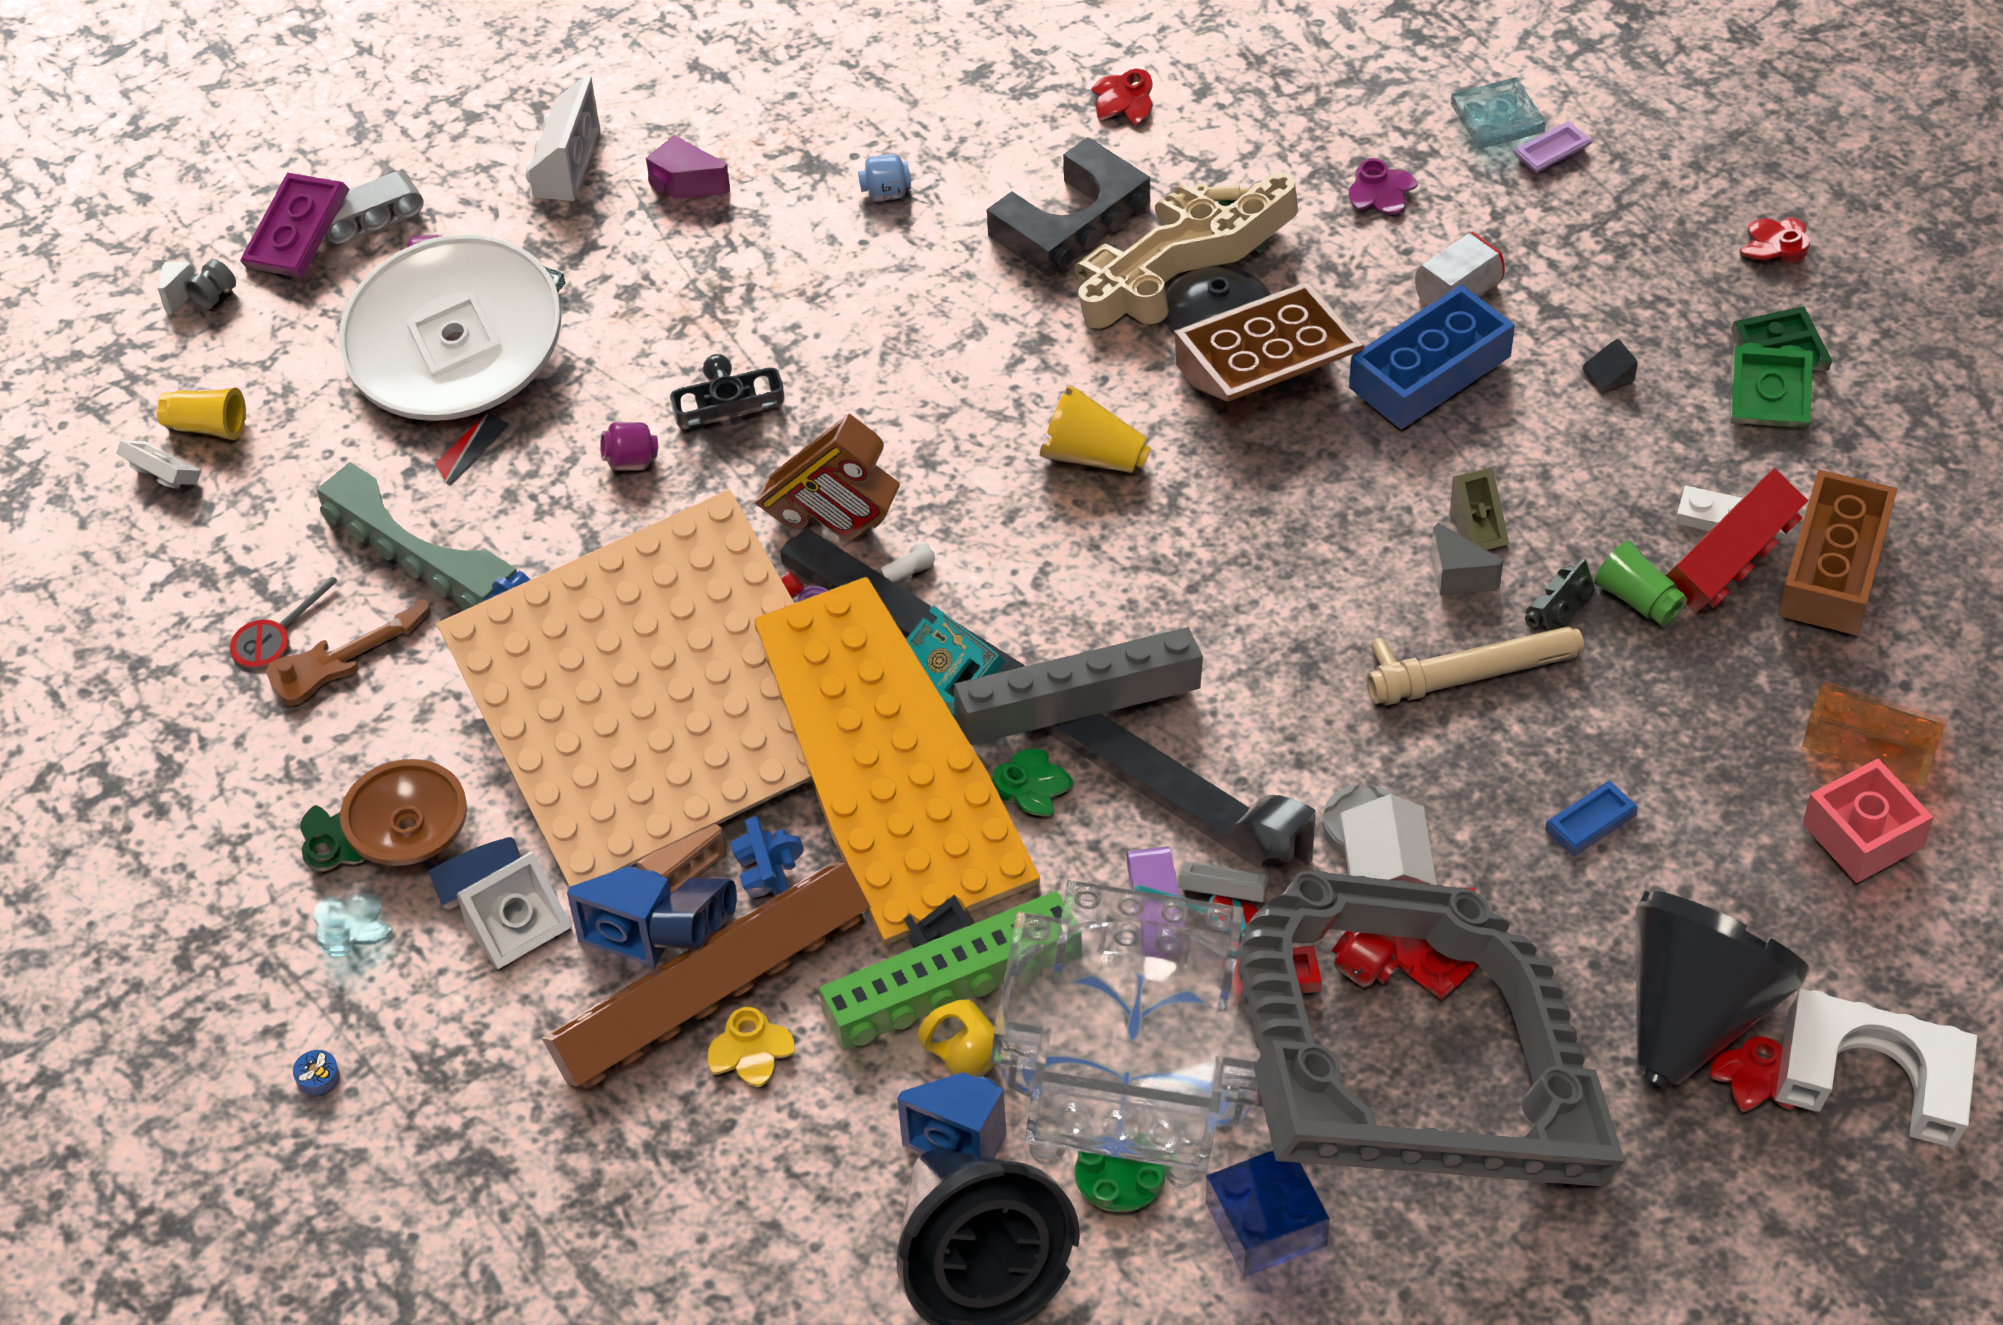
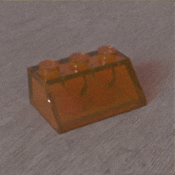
M1826 681L1821 686L1811 711L1802 747L1861 766L1879 758L1896 777L1925 786L1948 719Z

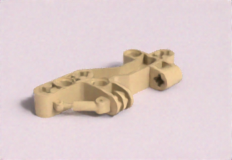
M1275 173L1250 188H1240V185L1208 187L1206 184H1198L1193 188L1185 185L1176 187L1174 193H1170L1166 196L1165 200H1159L1155 204L1156 215L1164 226L1153 229L1125 252L1108 244H1102L1074 266L1075 274L1082 284L1078 293L1085 324L1091 328H1105L1113 324L1125 313L1145 324H1154L1164 320L1169 311L1164 287L1165 282L1180 272L1231 263L1242 259L1298 214L1299 209L1294 178L1286 173ZM1236 200L1234 203H1232V204L1229 205V206H1223V205H1221V204L1215 202V201Z

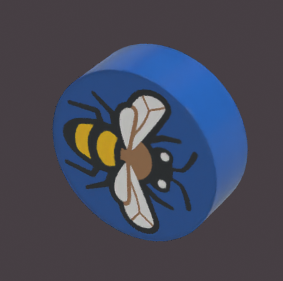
M325 1050L308 1051L301 1055L293 1066V1076L298 1088L308 1095H321L329 1092L335 1087L340 1077L336 1059Z

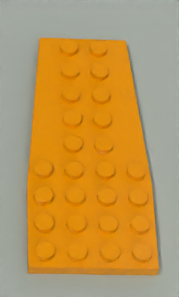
M861 578L755 618L756 633L758 632L768 666L771 667L777 682L778 693L781 701H784L790 717L791 728L803 752V760L808 774H811L816 795L831 836L843 862L848 863L871 906L866 910L883 946L904 939L911 932L903 919L911 913L921 921L953 895L961 899L967 910L971 912L1039 885L1040 876L987 770L868 578Z

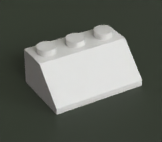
M586 75L558 96L554 101L551 112L545 114L542 136L536 138L535 154L533 160L527 162L525 171L526 181L531 183L533 197L566 201H575L600 132L592 76Z

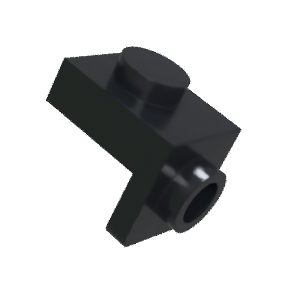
M955 895L921 921L911 913L903 918L911 931L907 938L913 948L975 924L974 919L962 900Z

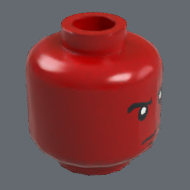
M1345 931L1331 950L1336 954L1334 959L1335 967L1361 987L1371 986L1376 979L1384 984L1399 964L1392 959L1396 952V943L1386 935Z

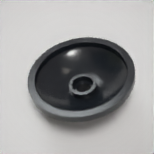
M1210 266L1196 269L1179 277L1167 289L1166 298L1169 311L1164 321L1168 329L1175 336L1174 331L1270 296L1271 293L1258 278L1237 268Z

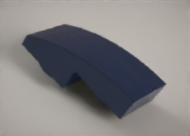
M510 836L466 851L439 864L428 872L441 905L448 910H452L460 905L457 896L458 892L522 856L515 839Z

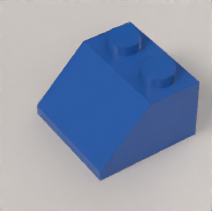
M628 866L571 886L567 892V897L578 942L655 968L666 948L653 945L650 937V923L655 909L671 895L668 879L652 870L643 871Z
M962 1072L903 1090L897 1098L902 1145L924 1154L930 1150L941 1149L994 1158L1006 1138L1004 1089L988 1078H976Z

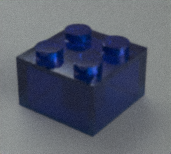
M1274 1150L1206 1175L1205 1203L1243 1278L1328 1245L1330 1218L1301 1163L1276 1161Z

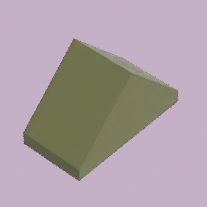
M1493 467L1453 476L1449 514L1460 535L1485 550L1510 544Z

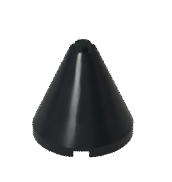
M1644 891L1636 907V1066L1644 1071L1641 1076L1643 1080L1666 1090L1668 1084L1678 1086L1801 988L1809 972V966L1803 959L1772 938H1768L1766 943L1746 931V924L1728 915L1686 898L1661 891H1654L1650 900L1648 897L1650 893Z
M941 1149L927 1151L914 1163L910 1178L896 1259L897 1274L901 1288L914 1310L930 1325H1017L1041 1310L1060 1290L1071 1272L1066 1263L1072 1246L1079 1247L1080 1239L1079 1222L1075 1208L1059 1184L1050 1175L1034 1166Z

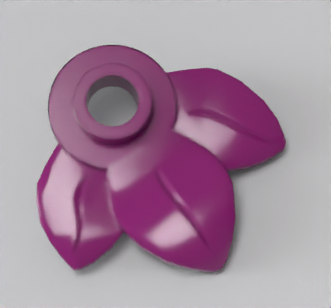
M1369 158L1362 161L1355 171V182L1349 187V200L1357 210H1363L1373 205L1377 211L1383 214H1399L1405 206L1403 192L1417 188L1418 182L1405 170L1388 169L1387 164L1383 160Z

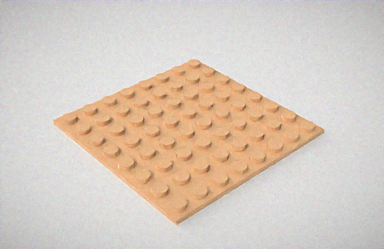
M730 489L436 623L569 887L632 866L653 852L709 826L718 825L812 779L804 763L803 752L798 739L794 736L791 728L790 717L784 701H781L774 674L771 667L768 666L760 636L755 630L756 617L794 604Z

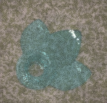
M360 893L350 896L345 902L335 896L323 898L313 912V920L317 925L315 939L321 950L328 955L341 956L351 952L355 945L370 946L386 939L393 932V928L389 924L377 920L382 908L380 897L374 894Z

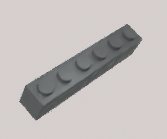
M1189 627L971 679L954 684V716L971 745L1200 689L1203 655Z

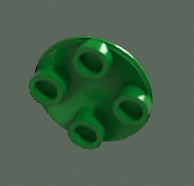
M1131 1130L1125 1133L1132 1143L1151 1151L1115 1150L1090 1142L1083 1144L1079 1148L1075 1164V1181L1079 1191L1089 1202L1105 1210L1125 1212L1139 1209L1149 1204L1158 1196L1165 1182V1165L1158 1151L1147 1142V1137L1140 1131Z

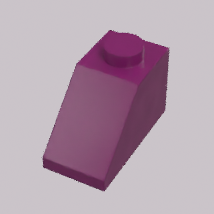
M673 135L645 158L649 184L655 190L664 192L675 199L727 194L731 190L727 163L676 135Z

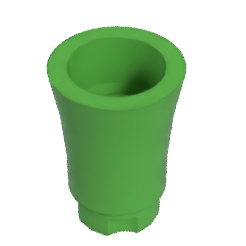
M1632 541L1622 543L1606 558L1594 580L1596 586L1617 596L1647 619H1653L1663 627L1675 619L1683 610L1688 600L1677 589V585L1645 558Z

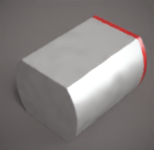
M1470 232L1417 269L1415 286L1419 298L1430 305L1461 284L1476 296L1481 297L1501 283L1504 278L1505 264L1502 253L1474 232Z

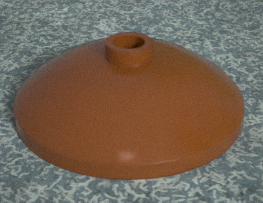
M421 759L391 761L368 771L350 787L341 805V828L351 848L360 856L372 862L392 866L414 864L437 855L456 839L467 817V800L460 781L445 767Z

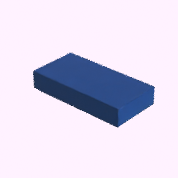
M1609 780L1546 821L1545 830L1566 851L1575 857L1637 816L1638 806Z

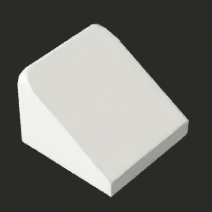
M165 262L162 266L157 289L166 314H173L190 298L184 287V282L195 274L190 262Z

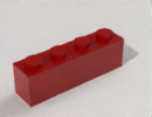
M1774 467L1665 576L1677 585V589L1688 599L1686 605L1695 614L1707 603L1714 608L1730 592L1725 585L1731 579L1739 583L1755 567L1750 560L1756 554L1761 559L1766 556L1779 543L1774 536L1780 530L1787 534L1803 518L1798 511L1809 500Z

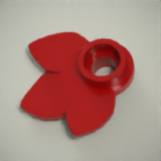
M1134 68L1124 72L1122 75L1110 74L1100 78L1091 88L1092 93L1099 96L1096 103L1097 118L1103 120L1125 112L1133 125L1138 126L1149 115L1153 106L1150 97L1153 87L1151 75L1144 69Z
M1787 217L1777 222L1773 219L1762 218L1754 220L1747 225L1748 232L1754 240L1743 246L1739 252L1743 256L1758 260L1778 257L1783 262H1797L1806 257L1807 250L1810 248V238L1805 233L1806 225L1799 219Z
M1762 1036L1753 1037L1747 1040L1741 1049L1724 1051L1715 1058L1710 1071V1077L1718 1081L1731 1082L1733 1097L1742 1112L1760 1105L1769 1097L1786 1109L1793 1110L1795 1107L1794 1105L1775 1100L1782 1047L1775 1040ZM1756 1053L1765 1054L1770 1058H1760Z

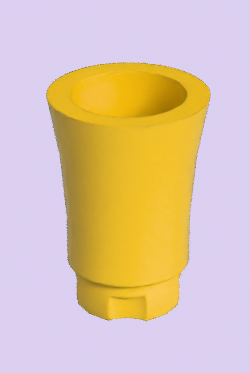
M237 387L219 390L164 391L158 398L156 415L159 425H163L165 428L236 440L240 437L245 425L246 404L243 393Z

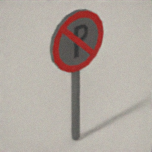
M330 577L280 623L273 620L259 619L239 628L233 635L229 646L233 660L246 669H262L268 667L269 663L282 658L287 652L289 637L285 628L337 582L336 577Z

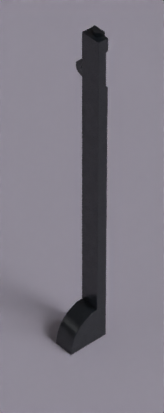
M807 527L795 538H790L780 550L782 564L828 591L864 577L868 578L905 639L909 637L923 618L931 624L936 620L929 612L932 606ZM965 628L1006 660L998 673L1025 667L1021 662ZM972 660L960 675V678L965 681L971 680L980 666ZM1101 713L1039 728L1259 870L1265 865L1267 858H1279L1289 863L1295 857L1307 866L1313 860L1316 810L1300 801L1281 795H1266L1258 799L1250 808Z

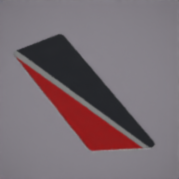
M486 413L435 463L446 483L450 484L509 426V423Z

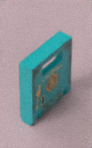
M933 605L929 612L936 618L934 623L931 624L923 618L906 641L955 718L954 697L947 692L973 660L980 666L971 678L976 679L998 673L1006 660Z

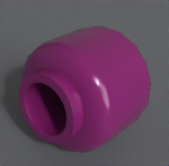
M614 421L609 425L608 430H603L601 433L602 461H607L609 467L615 471H644L648 467L651 458H657L658 437L657 435H651L648 425L642 421Z

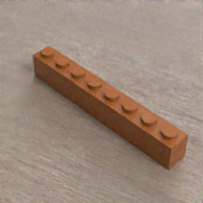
M832 862L714 933L700 948L686 950L542 1037V1040L567 1084L574 1086L582 1084L583 1088L593 1086L607 1076L605 1072L607 1068L617 1062L625 1065L644 1054L642 1047L655 1039L658 1042H663L675 1036L681 1031L679 1024L692 1016L697 1020L709 1015L718 1008L716 1002L728 994L731 997H736L748 991L754 986L752 979L765 971L767 975H771L784 969L790 964L788 957L801 949L803 953L810 952L826 942L824 935L838 928L839 931H843L854 926L861 920L859 914L871 906L848 863Z

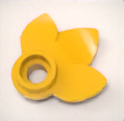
M741 1007L735 1010L727 1020L725 1032L711 1042L708 1049V1066L713 1075L736 1069L738 1076L746 1084L761 1087L773 1075L775 1058L788 1057L795 1053L794 1040L791 1033L784 1026L769 1023L766 1016L756 1008ZM746 1028L754 1029L752 1032L742 1033Z

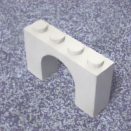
M1799 988L1787 1014L1775 1100L1820 1112L1832 1091L1837 1054L1850 1048L1874 1049L1896 1060L1904 1068L1912 1082L1914 1099L1909 1136L1955 1148L1969 1123L1977 1035L1961 1031L1953 1026H1941L1918 1020L1908 1014H1896L1873 1008L1866 1003L1835 998L1821 991H1809Z

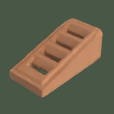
M714 824L653 852L637 862L638 869L643 871L652 870L667 878L672 894L687 879L698 877L726 854L722 828Z

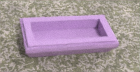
M1568 121L1513 150V153L1532 172L1538 174L1584 150L1592 143V140Z

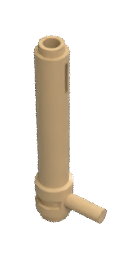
M1568 626L1418 661L1416 658L1397 662L1384 638H1376L1371 642L1370 646L1381 666H1377L1375 671L1367 673V687L1374 704L1383 703L1387 706L1399 703L1400 698L1406 697L1408 700L1424 697L1426 692L1576 658L1578 653L1584 651V640L1579 629L1572 630Z

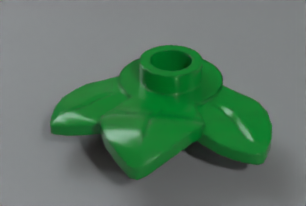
M1026 749L1014 754L1011 763H1003L997 766L991 777L1002 800L1017 802L1022 810L1038 816H1052L1053 803L1051 797L1067 792L1073 787L1074 782L1064 769L1054 764H1048V753L1040 749Z

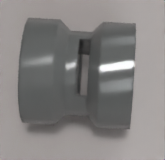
M212 258L202 266L200 274H193L184 282V287L193 302L201 308L209 310L219 302L221 294H227L236 287L237 281L232 271L223 262Z

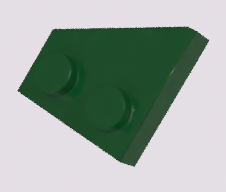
M1805 306L1733 322L1731 332L1738 346L1746 343H1758L1763 345L1764 348L1775 349L1790 345L1798 346L1805 351H1813L1812 370H1830L1832 359Z

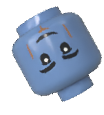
M896 153L870 156L865 160V170L858 171L860 191L868 192L869 198L874 203L901 200L905 197L906 190L911 189L908 161H902Z

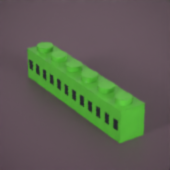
M1056 890L820 986L822 1012L842 1050L853 1046H863L870 1043L877 1036L894 1029H905L911 1026L916 1020L928 1016L933 1010L957 1000H967L975 996H985L1001 985L1014 980H1024L1035 971L1052 964H1062L1069 961L1074 955L1080 953L1079 927Z

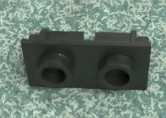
M1582 558L1576 566L1562 567L1556 577L1545 588L1547 595L1540 594L1533 604L1527 607L1525 621L1529 626L1534 628L1544 626L1547 631L1564 628L1570 622L1572 617L1595 591L1586 559Z

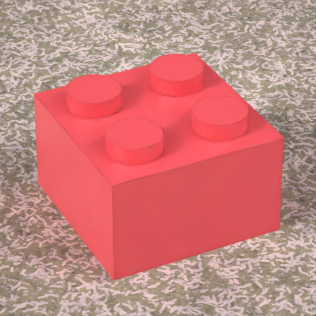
M1877 758L1810 793L1802 824L1846 873L1858 883L1924 848L1933 816Z

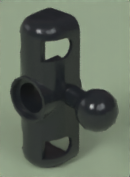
M722 354L708 356L703 362V374L709 381L678 388L670 394L673 416L677 426L681 429H688L716 422L723 426H735L740 424L746 415L780 407L785 400V394L779 371L776 368L767 367L730 376L732 364L726 356ZM761 376L767 377L770 392L756 395L755 379ZM693 394L697 409L683 412L681 406L682 396Z

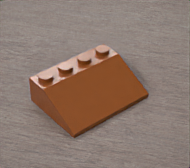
M1308 281L1174 331L1176 366L1193 387L1225 401L1234 400L1364 350V344Z

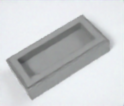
M1187 862L1180 872L1178 889L1263 902L1268 891L1269 876L1262 873Z

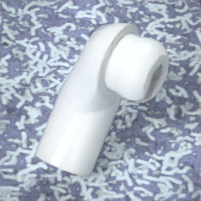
M918 542L911 547L908 554L881 567V570L886 578L895 583L909 575L929 569L934 563L935 553L927 543Z

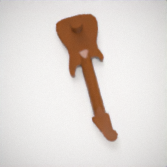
M424 599L417 600L414 606L396 614L394 620L328 653L326 652L329 649L327 640H322L307 652L274 660L266 668L272 689L285 705L295 706L303 703L327 682L347 677L358 671L355 661L344 662L402 633L409 635L429 615L430 607L428 601Z

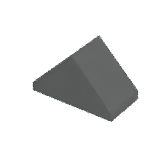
M1440 523L1433 527L1431 557L1439 595L1496 591L1500 587L1504 560Z

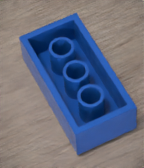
M1461 284L1364 347L1363 351L1353 354L1350 363L1349 388L1402 430L1510 358L1515 324Z

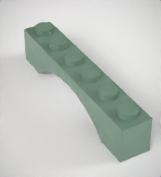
M348 462L316 489L321 504L319 507L320 512L329 523L333 525L339 524L348 530L358 542L365 541L374 547L384 559L394 560L403 566L411 577L421 578L429 583L436 593L442 597H450L459 603L463 610L484 602L494 593L492 583L499 577L509 580L517 573L516 568L488 550L467 551L445 548L410 534L395 522L385 509L377 479L352 462Z

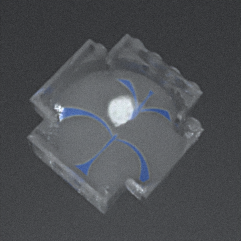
M1068 880L1061 918L1017 911L995 1026L991 1063L1000 1064L1001 1072L1008 1087L1030 1098L1024 1142L1030 1143L1029 1151L1036 1162L1046 1166L1053 1165L1062 1159L1065 1149L1162 1164L1164 1165V1173L1168 1181L1176 1187L1184 1188L1198 1180L1200 1171L1207 1172L1216 1128L1239 1124L1249 1113L1252 1106L1263 1107L1253 1067L1261 1054L1255 1044V1029L1250 1023L1248 1015L1250 1008L1245 1002L1243 994L1244 983L1240 980L1238 972L1239 958L1237 954L1243 913L1242 907Z

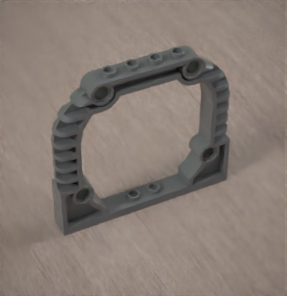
M1301 871L1295 875L1284 893L1270 900L1247 924L1238 947V972L1240 980L1244 983L1243 994L1245 1002L1250 1008L1248 1013L1250 1023L1255 1029V1044L1261 1054L1253 1067L1276 1161L1590 1186H1604L1625 1162L1597 1072L1594 1069L1583 1068L1584 1055L1582 1050L1576 1045L1577 1033L1575 1028L1569 1023L1571 1015L1568 1006L1562 1001L1564 993L1561 984L1552 978L1554 974L1553 968L1548 961L1535 956L1537 949L1525 936L1508 933L1509 922L1499 915L1490 912L1487 902L1478 893L1465 888L1448 887L1439 884L1431 885L1403 880L1369 878L1366 876L1334 874L1325 871ZM1329 929L1426 939L1436 951L1446 957L1477 963L1500 987L1512 1011L1531 1073L1533 1085L1521 1101L1525 1116L1532 1122L1528 1134L1524 1138L1484 1135L1474 1131L1461 1133L1439 1131L1435 1128L1413 1129L1377 1126L1372 1109L1357 1099L1337 1079L1340 1073V1064L1337 1057L1329 1049L1316 1044L1314 1041L1293 962L1292 943H1315L1322 939Z

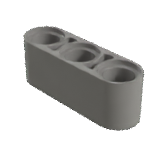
M400 171L387 174L349 190L326 236L333 244L350 242L417 215L424 206V199L408 174Z

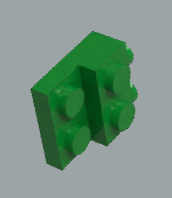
M1746 343L1741 346H1735L1731 356L1730 423L1808 428L1811 416L1813 351H1805L1801 347L1792 345L1783 346L1780 349L1764 348L1763 345L1758 343Z

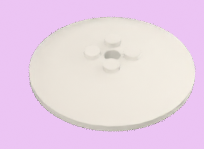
M476 234L448 235L425 240L409 246L383 261L356 288L347 303L340 323L339 348L341 358L350 379L357 389L368 400L386 411L418 420L435 421L463 418L503 403L521 391L538 375L553 353L558 341L562 319L560 299L552 277L540 261L528 251L509 241ZM451 333H463V335L455 341L446 340V338Z

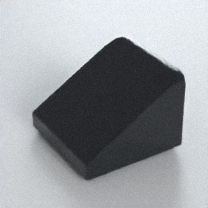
M1616 339L1583 364L1582 369L1601 393L1635 381L1638 363L1622 341Z

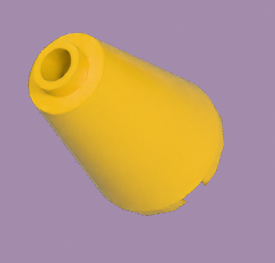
M1067 385L1066 394H1062L1046 432L1050 437L1047 444L1042 443L1039 455L1049 460L1133 473L1136 466L1143 469L1151 447L1145 445L1147 439L1145 435L1076 387Z

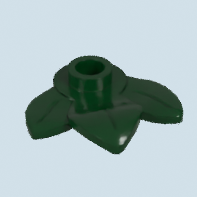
M314 805L305 813L300 823V830L305 839L302 846V858L308 867L317 871H327L337 867L340 863L358 864L367 860L356 853L346 841L341 828L340 812L330 817L323 808ZM323 850L330 852L325 855H317L318 852Z

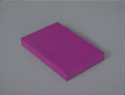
M287 172L239 261L246 268L303 278L349 192V187L343 181Z

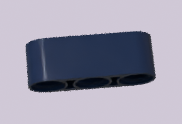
M691 877L687 879L653 912L650 923V937L653 945L663 948H700L734 914L737 903L735 882L732 879Z

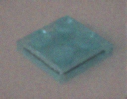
M1517 77L1451 95L1452 108L1479 150L1545 132V119Z

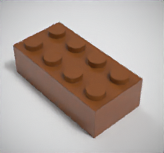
M1818 469L1784 586L1778 616L1859 635L1898 488Z

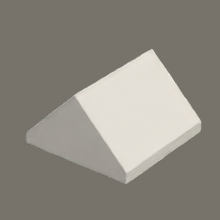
M1389 794L1340 813L1339 817L1349 875L1437 885L1423 806Z
M534 852L524 855L457 893L467 930L496 969L505 966L572 927Z

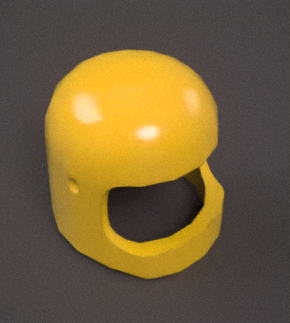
M968 999L957 1000L933 1010L923 1020L917 1034L920 1045L927 1052L940 1056L946 1062V1069L951 1075L962 1072L976 1078L985 1075L996 1065L1001 1057L1003 1048L1000 1034L995 1026L976 1004ZM955 1017L964 1024V1027L950 1039L936 1043L930 1042L935 1029L944 1019Z

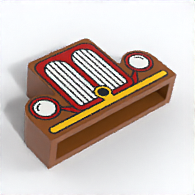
M848 413L771 473L754 504L787 527L798 529L806 527L812 516L843 540L851 541L870 526L876 528L882 523L897 494L900 483L876 465L884 449L882 439L873 430Z

